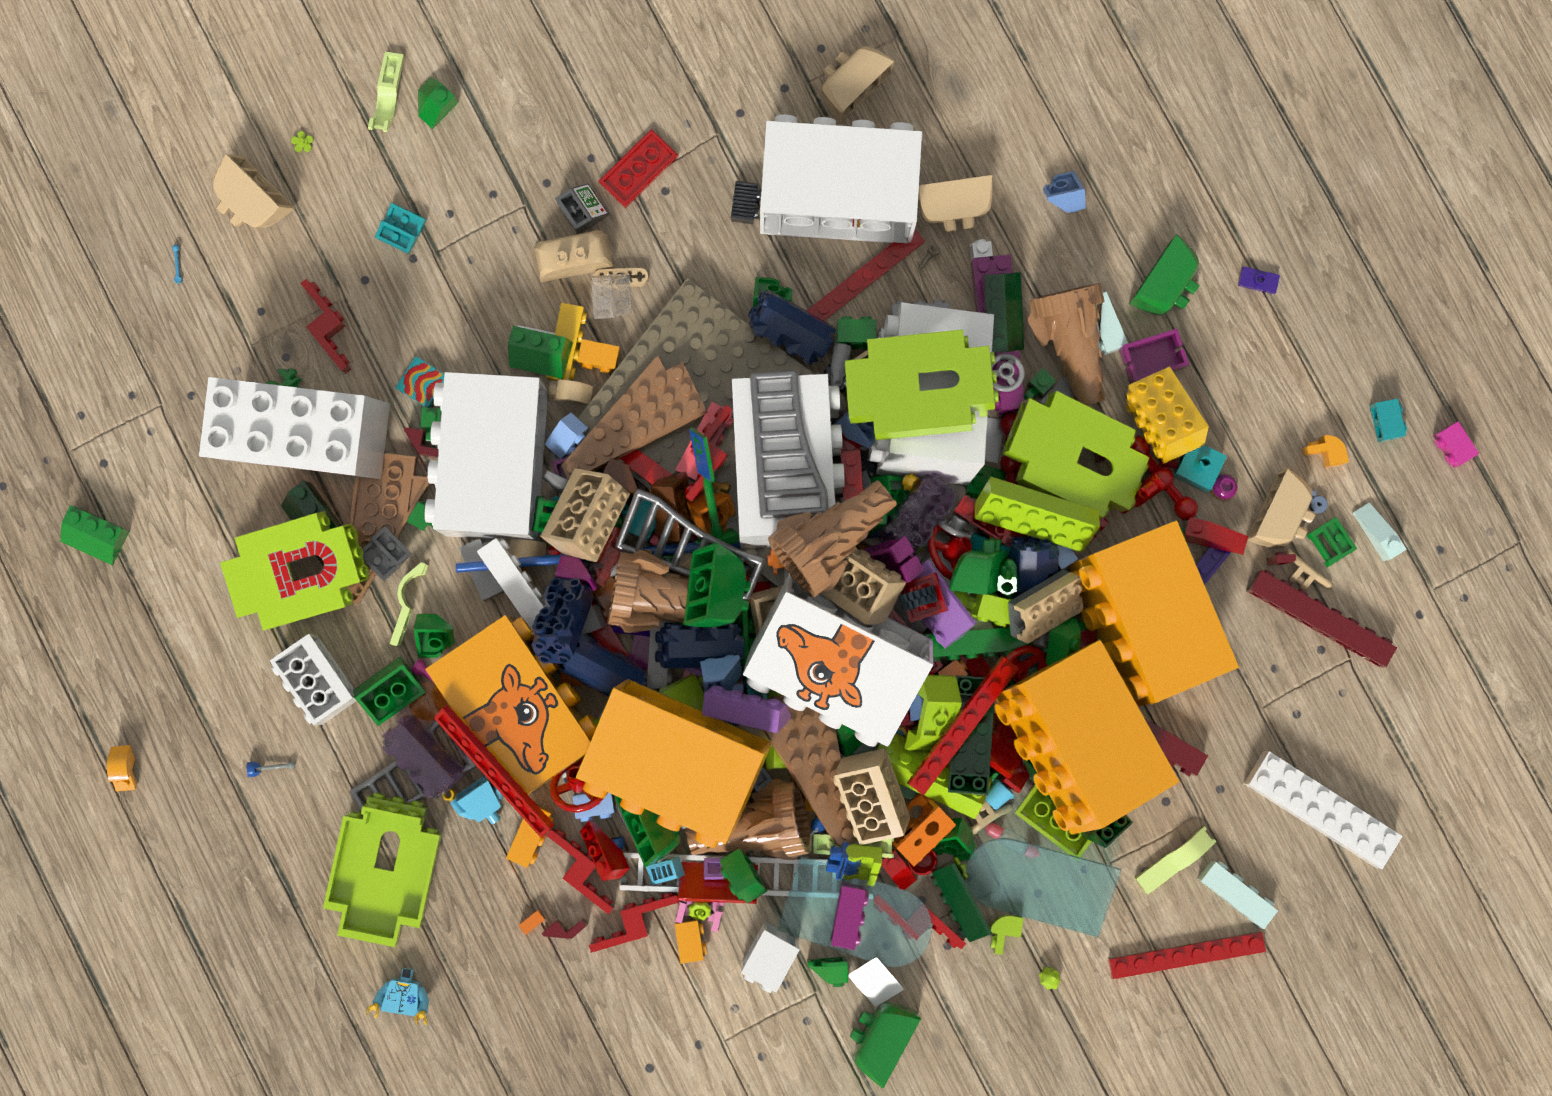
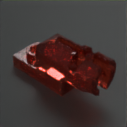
M615 526L597 560L598 563L604 565L603 569L599 568L595 575L596 583L602 587H605L621 552L615 549V544L621 529Z

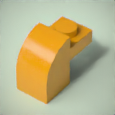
M1324 435L1319 438V441L1307 443L1308 446L1302 448L1303 456L1322 453L1325 468L1349 462L1344 443L1335 436Z
M131 745L113 746L108 754L109 782L113 781L116 791L135 790L137 786L132 771L135 757Z

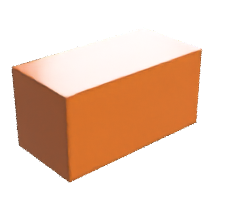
M537 910L518 926L527 935L545 921L546 918L540 910Z

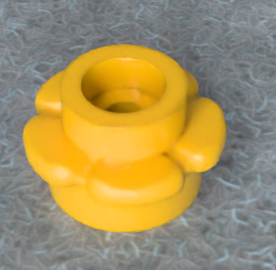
M913 473L907 474L902 481L904 490L913 492L918 485L919 478Z

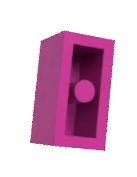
M1459 421L1433 435L1436 446L1443 451L1446 462L1452 465L1453 468L1462 465L1479 454Z

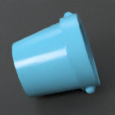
M996 778L993 780L985 800L997 810L1009 799H1014L1015 795L1004 783Z

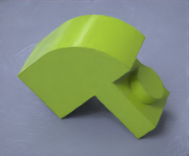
M1002 914L991 921L989 928L992 933H995V937H991L990 948H993L995 954L1003 955L1005 935L1021 938L1024 920L1022 916Z

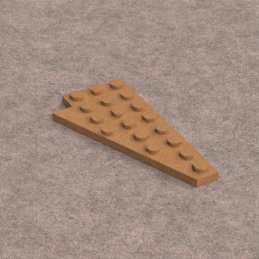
M659 356L655 357L561 465L567 479L569 480L574 468L594 472L606 466L610 458L614 460L619 459L708 413L685 364L681 362L666 370Z
M384 453L381 479L355 476L349 524H353L357 530L358 543L362 549L384 526L398 539L408 523L406 521L416 504L421 501L430 485L428 477L415 476L416 456ZM368 565L369 580L348 586L353 595V604L361 603L377 575Z
M784 695L771 697V699L779 700L780 703L785 704L783 701ZM787 705L791 719L778 733L763 730L769 741L773 742L772 746L835 845L840 846L843 842H857L853 835L852 823L848 821L846 816L845 804H842L840 800L839 788L835 786L833 776L841 761L835 728L824 724L819 719L820 713L807 706L804 711H798Z

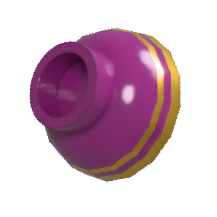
M1219 474L1211 489V493L1218 500H1230L1237 493V481L1229 474Z

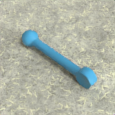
M174 244L172 246L176 269L174 281L180 284L183 281L179 270L178 251L180 247Z

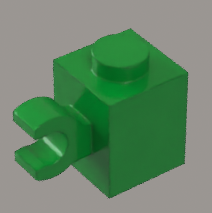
M1042 368L1027 384L1030 390L1024 395V399H1032L1035 395L1041 398L1056 380Z
M422 407L421 427L427 430L426 441L431 442L432 422H441L442 412L440 408Z
M423 501V503L418 502L406 521L422 531L426 529L427 525L433 529L432 523H426L425 521L426 501Z

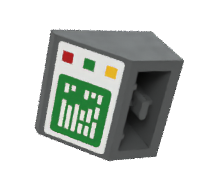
M589 183L570 188L555 198L557 205L577 234L584 232L609 216L608 211Z

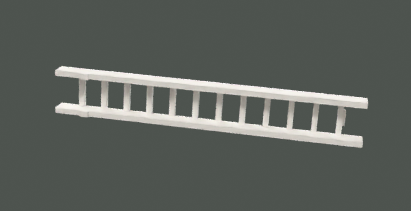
M623 852L625 858H639L638 884H620V890L678 892L679 878H677L676 886L662 885V883L643 885L644 864L639 853ZM669 853L658 862H662L663 859L679 856L681 862L682 860H697V862L702 863L704 858H724L727 855ZM748 856L752 862H755V865H758V874L760 873V863H774L773 889H767V892L762 895L839 898L840 892H837L836 873L833 872L832 891H817L818 865H826L827 859L797 858L796 860H784L775 857ZM779 863L794 864L793 890H778ZM799 864H813L812 891L798 890ZM658 867L660 876H661V878H662V874H661L660 868ZM851 879V884L858 885V879ZM868 893V899H873V893Z

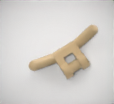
M1290 549L1285 551L1287 554H1295ZM1296 555L1294 563L1298 567L1289 576V580L1300 585L1299 588L1304 591L1314 579L1326 588L1332 587L1331 581L1319 574ZM1303 572L1308 575L1306 579L1300 576Z
M985 800L975 819L977 823L971 827L973 836L997 818L1012 811L1013 806L1007 804L993 811ZM985 810L988 815L982 818L980 813Z

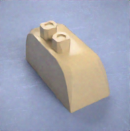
M864 46L857 49L850 57L841 52L835 59L840 65L837 70L831 64L823 70L827 80L822 86V99L839 124L893 73L895 61L874 48Z
M229 154L224 156L213 179L214 191L220 199L216 209L224 215H227L231 210L234 214L229 221L235 227H240L243 223H246L252 227L267 228L279 222L295 209V206L245 157Z
M992 175L919 185L918 208L923 219L927 223H943L946 233L956 231L955 221L962 220L963 230L973 229L974 218L984 216L991 207Z
M595 230L545 240L537 243L534 247L540 283L588 274L599 269L614 268L608 234L604 231Z
M1289 468L1278 472L1248 534L1249 542L1279 549L1288 546L1294 538L1301 540L1305 538L1308 530L1301 527L1300 524L1302 520L1310 524L1316 515L1308 509L1312 501L1313 490Z

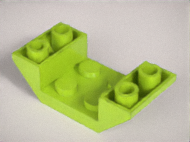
M927 675L917 693L924 698L918 729L908 730L906 750H931L960 712L962 701L955 676Z

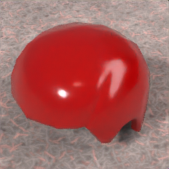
M932 849L915 866L907 860L909 869L921 876L930 874L938 862L937 855Z

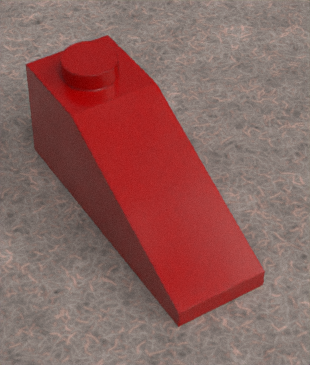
M638 450L619 458L626 462L630 470L651 485L658 479L672 476L670 472Z
M1192 517L1189 518L1185 532L1187 543L1244 555L1249 538L1247 535L1210 521Z

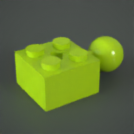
M953 591L966 610L977 620L988 622L989 620L995 622L994 624L1004 627L1010 624L1008 602L1012 598L1008 599L1005 595L997 593L988 595L970 593L968 596L966 592Z

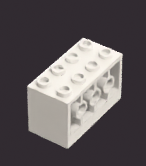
M307 634L270 660L272 671L277 676L280 675L283 680V687L286 691H291L294 696V703L298 708L301 707L305 712L304 718L309 724L323 725L356 702L353 693L354 687L318 635Z
M764 921L742 961L741 973L743 978L751 983L754 981L760 983V988L769 993L772 991L777 992L800 950L799 940Z

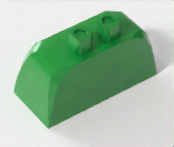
M1178 234L1169 242L1130 301V305L1157 316L1165 315L1174 305L1181 309L1187 306L1190 299L1183 296L1182 293L1186 290L1193 295L1200 286L1192 279L1199 266V259L1193 249Z
M989 538V540H983V548L974 549L962 554L954 568L949 590L983 595L998 591V576L1004 562L1009 559L1008 552L1001 550L1002 539Z
M718 542L692 552L684 625L718 627L734 622L741 611L748 609L749 601L743 598V594L749 592L751 583L745 580L744 565L733 552Z
M614 797L645 868L666 857L680 844V830L672 831L657 823L658 814L645 808L642 815L631 813L620 806L622 798Z
M892 1002L882 1003L873 1014L862 1011L858 1020L867 1025L864 1031H861L854 1027L850 1034V1038L857 1042L854 1052L856 1065L881 1088L885 1087L921 1020L919 1012Z

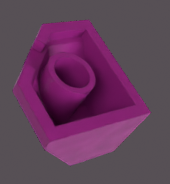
M561 555L555 573L556 578H578L583 586L585 584L589 585L592 591L597 589L596 582L580 558Z

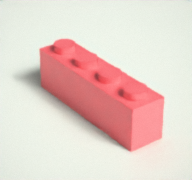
M711 402L707 410L708 413L704 415L697 428L698 432L704 434L702 430L708 422L712 424L716 419L714 417L715 413L722 406ZM733 413L710 441L715 446L722 444L725 435H723L725 429H730L734 418H732ZM690 441L675 470L677 473L687 472V478L697 482L699 479L697 475L699 473L697 472L695 457L690 452L692 450L690 447L692 442Z

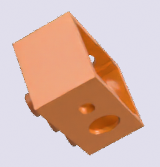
M920 793L907 804V808L910 812L912 807L921 806V815L916 819L910 818L905 835L894 838V842H892L913 866L920 862L956 826L933 800Z

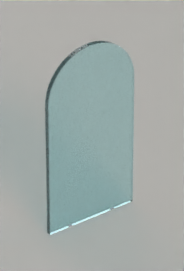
M997 838L981 844L974 850L966 863V874L969 877L966 879L968 888L973 896L982 904L997 910L1094 937H1099L1121 873V869L1011 838Z
M801 856L777 930L868 961L877 958L884 966L899 967L915 961L922 955L931 941L932 923L927 908L914 894L876 881L874 886L866 885L865 880L836 879V873L826 872L825 863ZM842 882L865 886L866 892L869 894L867 906L863 905L862 910L865 911L863 926L859 925V931H861L860 945H856L855 950L831 946V935Z

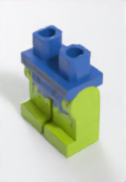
M843 842L842 847L831 846L830 855L826 862V872L836 873V879L865 880L866 885L874 886L882 864V848L857 844L849 845L848 842Z

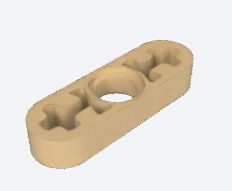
M643 268L599 269L594 273L593 280L600 288L641 287L647 284L649 276ZM610 273H613L612 279L614 283H610V279H604V283H600V280L597 278L601 276L600 274H604L607 278L610 277ZM619 273L626 275V280L622 283L616 281V275ZM629 273H632V277L638 276V273H642V276H645V278H642V281L640 282L637 278H632V282H629Z

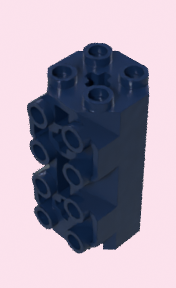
M770 290L767 292L762 291L758 296L759 302L756 307H752L748 313V317L751 318L749 323L753 333L760 338H763V336L770 339L769 342L777 347L783 344L789 354L801 356L802 360L809 365H812L813 362H818L817 357H824L833 342V338L830 336L831 333L835 334V327Z
M1028 535L1012 537L1010 559H1013L1016 563L1018 588L1012 599L1058 573L1059 549L1057 546H1053L1051 540L1038 539Z
M554 578L545 590L543 599L546 607L539 611L532 625L535 634L532 646L535 654L539 656V660L543 663L567 664L575 653L594 598L591 587L587 584L583 586L578 578Z
M664 623V627H661L660 631L655 633V641L658 643L655 661L660 663V666L663 668H701L700 661L708 658L718 659L724 658L727 655H739L740 660H743L744 637L739 636L738 633L742 632L741 627L734 623L718 627H695L684 624L682 626L676 623Z
M587 634L580 635L575 653L567 664L557 663L559 671L610 697L614 687L627 679L643 686L647 682V678L644 677L645 671L643 667L633 663L630 657L603 647L598 640Z

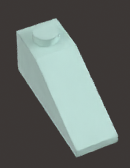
M1107 292L1103 293L1105 302L1101 303L1098 325L1100 333L1099 345L1104 356L1118 351L1123 345L1128 344Z
M1370 503L1352 512L1383 561L1390 560L1407 550L1397 533Z

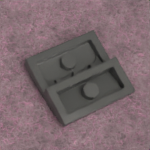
M385 526L362 549L364 562L384 582L412 554Z

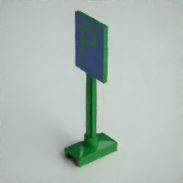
M693 427L689 428L697 472L703 476V486L711 522V535L727 544L739 542V533L732 528L722 531L719 523L712 486L715 478L707 437ZM701 538L696 540L698 547L702 540Z

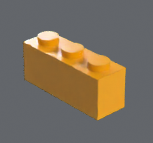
M539 807L553 822L554 818L551 817L553 812ZM523 819L506 859L527 868L530 864L534 865L538 857L536 853L538 846L542 847L546 836L544 835L540 838Z

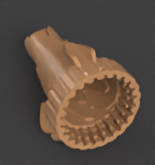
M1101 283L1081 286L1031 299V313L1027 318L1041 346H1046L1049 340L1053 341L1056 356L1060 358L1063 375L1068 379L1073 397L1084 405L1105 400L1102 387L1103 372L1099 359L1102 357L1099 345L1100 333L1098 325L1101 303L1105 302Z
M875 481L857 496L847 499L842 503L834 504L823 514L819 512L812 517L810 512L780 520L777 523V530L768 537V541L775 555L790 576L811 597H816L822 591H831L835 587L848 565L847 560L844 558L857 549L855 546L867 537L872 528L883 521L881 517L892 510L897 503L881 482Z
M638 550L634 554L620 552L608 624L620 626L625 633H637L659 628V622H664V620L684 622L689 580L682 579L677 574L667 573L669 565L644 550Z
M778 778L771 781L758 792L752 793L751 798L755 802L746 804L738 825L726 845L718 842L716 848L705 846L694 839L696 831L685 828L690 853L698 855L708 852H729L740 848L743 852L754 850V853L763 851L764 855L784 860H796L799 855L809 854L812 847L811 826L802 791L795 781L785 783Z

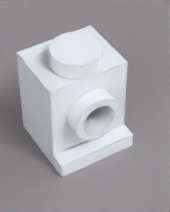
M979 239L969 245L971 261L973 258L990 257V260L992 259L991 241L986 242L985 239Z

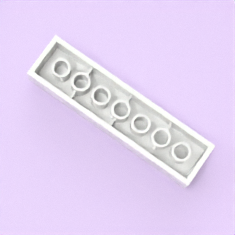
M1270 751L1262 752L1243 783L1375 868H1384L1402 838V835Z

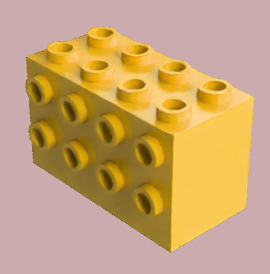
M1170 367L1128 386L1125 407L1128 413H1132L1136 426L1143 430L1147 443H1151L1155 456L1158 459L1160 458L1163 464L1205 445L1209 426Z

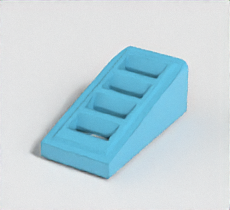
M679 856L646 867L652 885L685 875ZM668 864H670V867H671V870H672L673 875H671L670 868H669V865H668ZM658 867L660 868L663 878H661Z

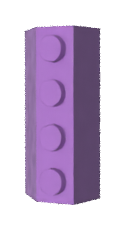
M927 560L922 564L925 571L914 579L937 572L949 611L924 618L923 621L925 626L935 635L937 642L945 649L962 638L976 622L954 592L949 590L948 584L932 563Z
M721 686L710 687L704 693L703 716L778 733L791 719L787 704L780 703L776 699L767 700L759 695H746L738 690H725Z

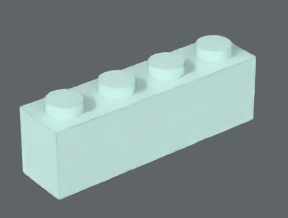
M1211 860L1197 879L1259 928L1265 929L1278 912L1273 907L1275 904L1266 897L1262 899L1258 895L1259 891L1253 886L1249 885L1247 887L1243 884L1244 879L1238 874L1234 873L1232 875L1227 871L1228 867L1224 863Z

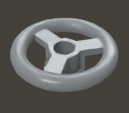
M1010 354L995 356V364L1000 360H1008L998 370L992 371H996V377L1000 376L1006 379L1010 386H1001L993 383V388L1001 392H1010L1017 389L1024 380L1025 371L1023 364L1017 357ZM1013 363L1017 365L1019 370L1016 382L1012 378L1014 374ZM1002 370H1008L1009 374L1004 375Z
M954 514L950 521L943 518L937 519V524L945 531L956 537H967L971 540L972 535L964 529L967 523L965 519Z

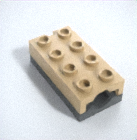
M1063 569L1009 601L1008 611L1011 636L1028 644L1083 611V600L1079 596L1082 590L1080 576Z

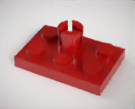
M1000 722L992 733L990 766L1009 779L1023 758L1015 748L1014 740L1018 737L1012 726Z

